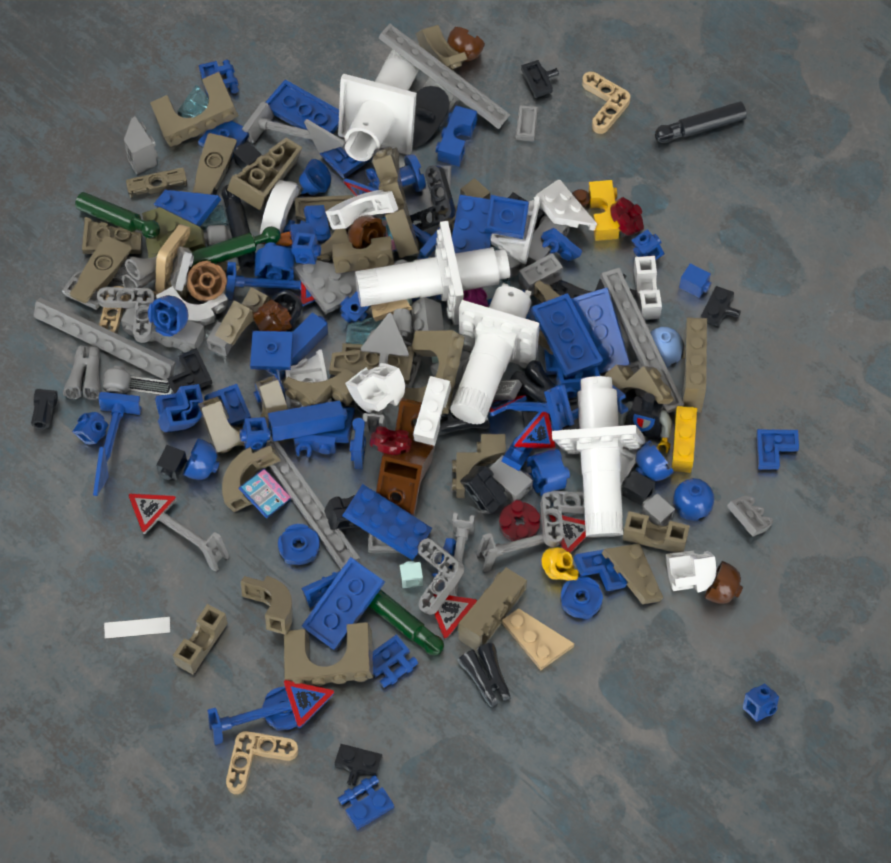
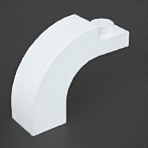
M279 180L276 183L264 211L260 234L269 226L279 229L280 234L283 233L289 209L295 198L301 194V186L292 181Z
M382 189L345 200L327 210L326 214L332 230L343 229L352 225L358 217L392 213L398 210V206L392 191L383 192Z
M173 286L156 295V299L166 295L178 297L185 303L188 309V320L204 326L215 321L214 313L219 314L223 312L228 302L226 295L222 293L216 299L199 305L190 304L179 296Z

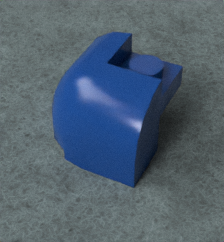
M199 384L181 386L175 394L159 395L155 398L160 417L158 423L161 430L165 433L186 430L193 427L201 419L202 414L198 403L204 401Z

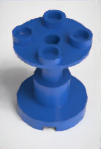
M414 154L406 155L404 157L405 166L400 168L402 186L405 187L412 184L415 191L420 192L426 189L424 174H421L419 169L421 165ZM373 168L367 169L366 174L371 181L368 183V186L379 190L380 181Z

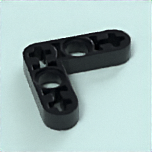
M431 165L425 172L434 206L410 215L412 224L414 221H421V223L415 224V226L422 231L436 226L440 222L451 220L456 213L446 174L441 166ZM440 187L444 190V195L441 198L437 195V190ZM446 208H448V211L446 212V214H440V215H439L438 212L445 211ZM429 212L433 214V221L431 223L426 219Z

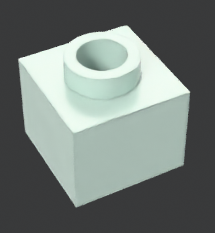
M408 561L400 565L402 589L423 586L421 562Z

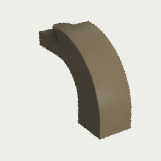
M271 445L263 447L257 452L251 447L247 448L227 468L222 482V494L225 504L233 512L252 504L238 488L258 471L281 461L279 454Z
M244 576L241 580L242 597L269 605L270 607L265 613L266 630L286 635L293 621L292 598L287 587L270 576H266L264 581Z

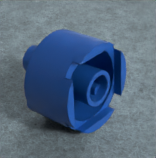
M272 242L266 243L265 247L259 249L255 254V277L293 280L295 256L292 255L291 248L277 246Z
M559 449L548 450L527 458V467L531 466V473L528 474L533 480L532 487L536 493H540V496H543L547 492L565 489L570 473L568 468L563 465Z

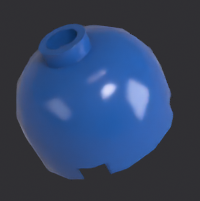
M166 295L157 298L148 308L150 323L153 322L156 326L154 329L163 336H173L187 325L189 318L188 309L185 303L176 296Z
M198 438L191 451V456L187 460L183 475L190 479L203 480L211 472L216 473L220 462L216 461L217 451L211 443Z
M650 440L638 449L635 458L638 467L635 469L639 474L646 476L652 481H661L674 473L656 446H652Z
M686 479L674 491L673 506H675L679 516L686 520H699V518L708 516L713 509V490L708 483L701 479Z

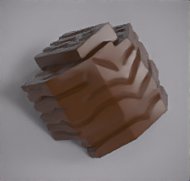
M273 300L268 301L259 307L257 312L253 313V319L260 331L286 332L292 327L289 322L292 317L287 308Z

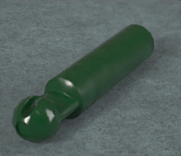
M81 192L76 198L75 207L77 210L131 232L141 231L143 236L148 239H154L160 233V227L156 221H144L141 219L140 214L86 192Z
M269 226L258 236H253L249 232L191 251L194 259L192 266L188 269L190 271L194 265L202 261L218 264L255 252L257 245L261 243L272 242L276 244L281 238L280 231L276 227Z
M379 590L369 604V607L411 641L414 640L427 654L431 656L440 654L444 649L442 638L427 629L424 623L383 590Z

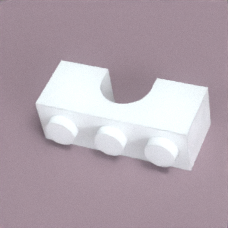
M655 256L635 257L633 271L639 310L644 320L660 319L662 304L660 290H657L656 285L657 269Z
M430 376L413 433L415 441L435 446L440 429L441 414L443 408H446L451 391L450 381Z

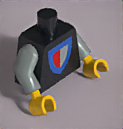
M646 393L643 397L636 396L633 402L625 404L628 407L627 412L623 414L618 412L619 426L636 425L644 436L658 440L662 437V441L658 444L657 449L660 451L661 445H665L667 453L671 448L668 438L671 435L672 420L667 411L664 410V404H659L651 393Z

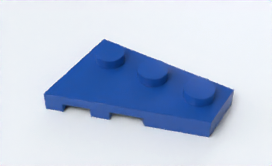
M164 190L155 201L154 206L156 208L161 207L200 227L219 204L221 198L219 195Z

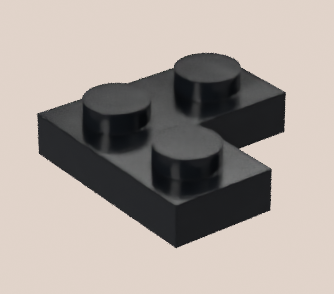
M197 348L178 355L185 372L167 378L173 394L181 386L199 384L200 388L212 384V379Z

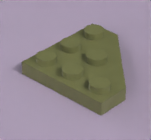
M161 207L142 213L144 221L154 220L160 227V233L154 239L146 238L149 258L157 256L161 247L179 224L191 228L189 239L183 247L189 248L190 251L206 247L201 227Z

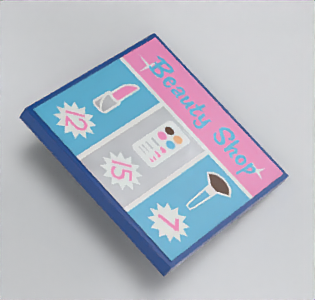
M265 468L238 488L266 519L291 500L288 493Z

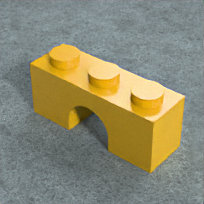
M612 180L589 182L590 209L600 208L605 211L601 214H594L593 219L597 223L594 230L595 241L618 239L620 231L618 227L620 225L618 221H613L610 212L611 205L617 199V188L613 187Z
M677 406L671 462V468L674 472H692L697 408Z

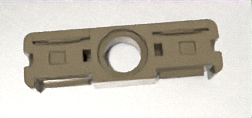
M177 168L127 179L126 184L129 197L133 198L132 196L148 192L149 194L160 193L171 187L181 185L186 187L187 179L184 168ZM155 180L162 181L159 186L152 185V182Z

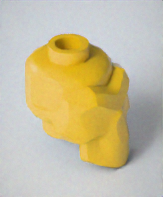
M559 547L545 550L541 559L542 567L550 579L567 581L578 579V569H575L572 555Z

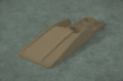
M212 133L207 135L192 193L212 195L214 188L217 190L220 187L236 147V139Z
M105 236L83 269L78 279L79 281L70 291V297L82 303H87L96 290L99 291L105 288L132 250L131 246Z

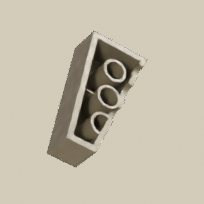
M286 137L272 147L264 156L261 155L250 166L247 165L239 174L232 176L227 190L258 210H261L269 199L276 183L279 180H283L298 161L303 147Z
M507 567L502 572H498L490 587L484 591L479 600L459 622L457 629L459 631L458 640L477 651L478 647L487 644L502 623V620L506 618L527 589V580Z

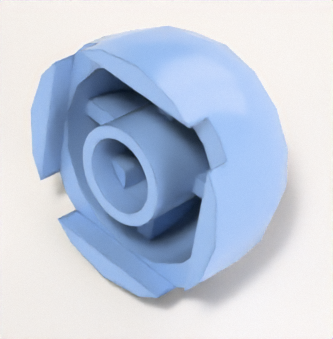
M670 327L653 329L650 333L666 367L671 366L676 361H680L683 354L681 335Z

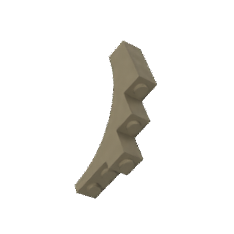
M386 147L376 152L372 161L380 181L379 190L383 189V192L392 191L398 206V210L392 213H385V217L399 257L402 258L418 253L419 244L403 191L397 147L393 149L392 147Z

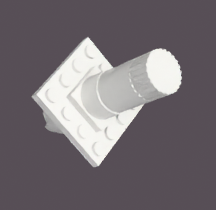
M393 49L388 55L375 82L343 74L341 77L338 136L345 138L347 154L357 161H367L376 155L375 153L380 148L392 147V149L397 147L399 153L410 155L412 152L417 93L411 92L409 89L419 69Z
M448 221L440 222V229L437 230L435 257L355 271L360 305L365 307L417 297L441 295L442 301H447L448 319H452L453 325H458L459 306L463 300L464 290L499 285L500 279L510 278V267L506 250L494 251L493 247L455 253Z
M503 283L501 287L496 289L489 308L468 301H461L459 306V334L465 337L463 349L472 352L450 408L451 413L460 420L472 424L484 423L508 363L512 362L526 368L530 361H537L539 323L526 319L532 303L530 299L531 291L526 290L523 292Z
M604 376L581 379V391L577 392L579 429L552 431V439L564 451H567V454L581 453L586 537L623 535L620 452H623V447H628L629 450H638L646 441L636 425L619 426L617 390L612 388V378Z

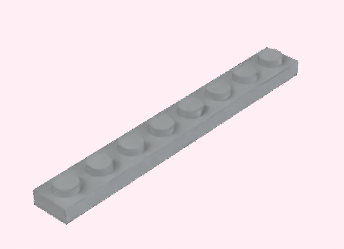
M389 24L378 37L471 109L477 111L479 115L498 129L501 128L510 116L503 108L393 25Z
M620 268L601 273L600 278L604 287L609 289L613 306L642 367L656 368L660 372V378L664 384L671 390L674 400L670 404H664V410L670 413L676 411L677 406L684 407V403Z
M41 297L36 300L35 318L166 381L167 378L173 376L176 362Z
M270 435V440H267L266 447L271 445L279 454L281 461L270 465L269 468L312 529L317 532L319 539L341 570L350 557L359 562L360 557L341 530L330 529L324 512V506L278 441H273Z

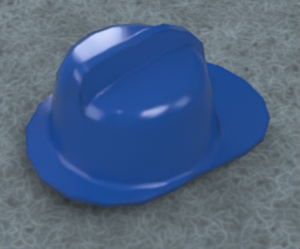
M311 159L300 175L301 193H308L314 196L327 191L331 183V174L326 165L320 160Z

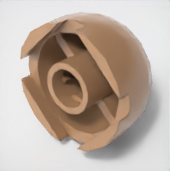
M210 261L199 262L187 274V290L197 300L204 302L214 300L225 289L227 283L225 272L219 265L210 263Z

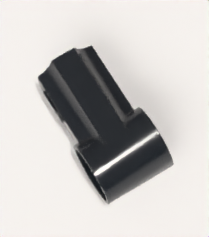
M35 390L32 426L38 429L49 428L53 408L57 406V390Z

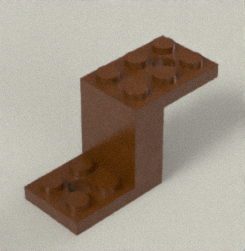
M402 398L400 400L395 431L405 430L409 432L408 437L412 440L411 449L408 453H406V450L401 451L400 455L383 454L376 492L415 516L420 483L432 463L435 446L418 442L414 439L415 425L413 424V419L418 418L422 402ZM392 493H399L402 500L397 501L393 499Z

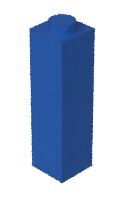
M312 312L293 331L291 366L297 365L328 334V323L322 316H317ZM267 370L272 375H278L280 381L286 376L285 370Z
M340 400L268 413V427L273 441L345 429V420H348L346 408H342Z

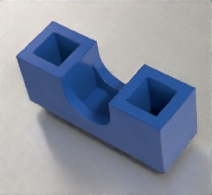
M455 105L453 112H450L448 115V125L442 130V141L437 143L435 152L438 153V161L460 167L465 154V141L456 137L460 135L472 136L477 123V111Z

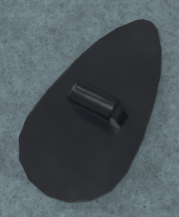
M427 86L417 91L412 145L414 149L420 147L432 137L449 111V97L439 87Z

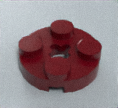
M621 197L611 205V217L614 222L618 221L620 225L618 228L622 233L633 236L644 229L641 216L642 209L638 204L634 205L628 199Z
M379 426L371 434L370 446L373 447L374 444L378 447L377 451L382 453L400 455L403 450H406V453L410 451L412 440L408 437L409 432L405 430L393 431Z
M515 500L501 511L499 519L500 530L510 541L536 536L540 529V514L532 505ZM516 519H523L525 524L516 525Z

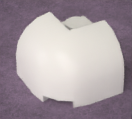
M381 363L380 367L370 370L366 367L345 384L355 402L364 411L371 413L373 410L379 412L388 403L397 406L403 398L405 382L399 368L385 363Z
M693 550L666 554L668 576L673 591L694 588L697 592H701L712 585L716 577L715 556L711 552L706 551L704 554H696Z

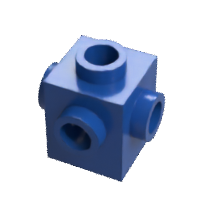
M648 229L632 239L635 246L633 251L637 257L655 256L656 261L665 254L660 245L662 242L656 234L652 235Z
M296 233L291 252L295 256L296 263L316 264L317 257L321 255V245H318L316 234Z
M356 291L351 298L347 296L341 302V317L348 323L353 322L356 324L358 321L361 323L369 315L367 311L371 306L361 307L358 292ZM355 307L358 310L352 311L351 308Z
M98 412L84 413L78 418V424L72 432L85 444H97L105 436V430L109 424Z
M265 417L245 418L243 429H240V441L244 442L245 450L249 447L254 450L266 447L267 440H270V429L267 428Z
M764 683L759 687L752 688L745 694L743 709L758 722L767 716H772L777 711L779 696Z

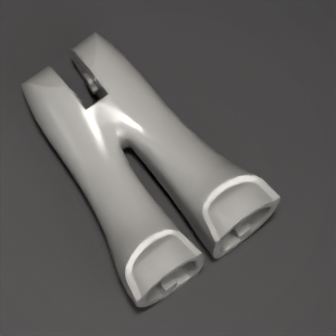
M157 256L146 259L131 257L126 260L125 266L128 273L122 277L124 288H143L156 279Z
M85 346L77 348L71 374L64 386L63 396L70 399L81 397L82 378L86 370L83 395L90 400L99 399V394L102 390L99 381L100 352L98 347H90L89 358H86Z

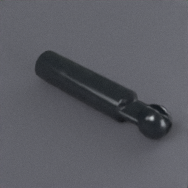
M739 101L680 119L673 124L661 125L655 131V138L660 143H668L673 139L686 138L745 120L747 118L745 106Z
M228 184L221 190V196L225 203V212L231 236L234 238L249 233L250 229L241 199L227 190ZM256 252L237 257L240 269L251 270L255 268Z

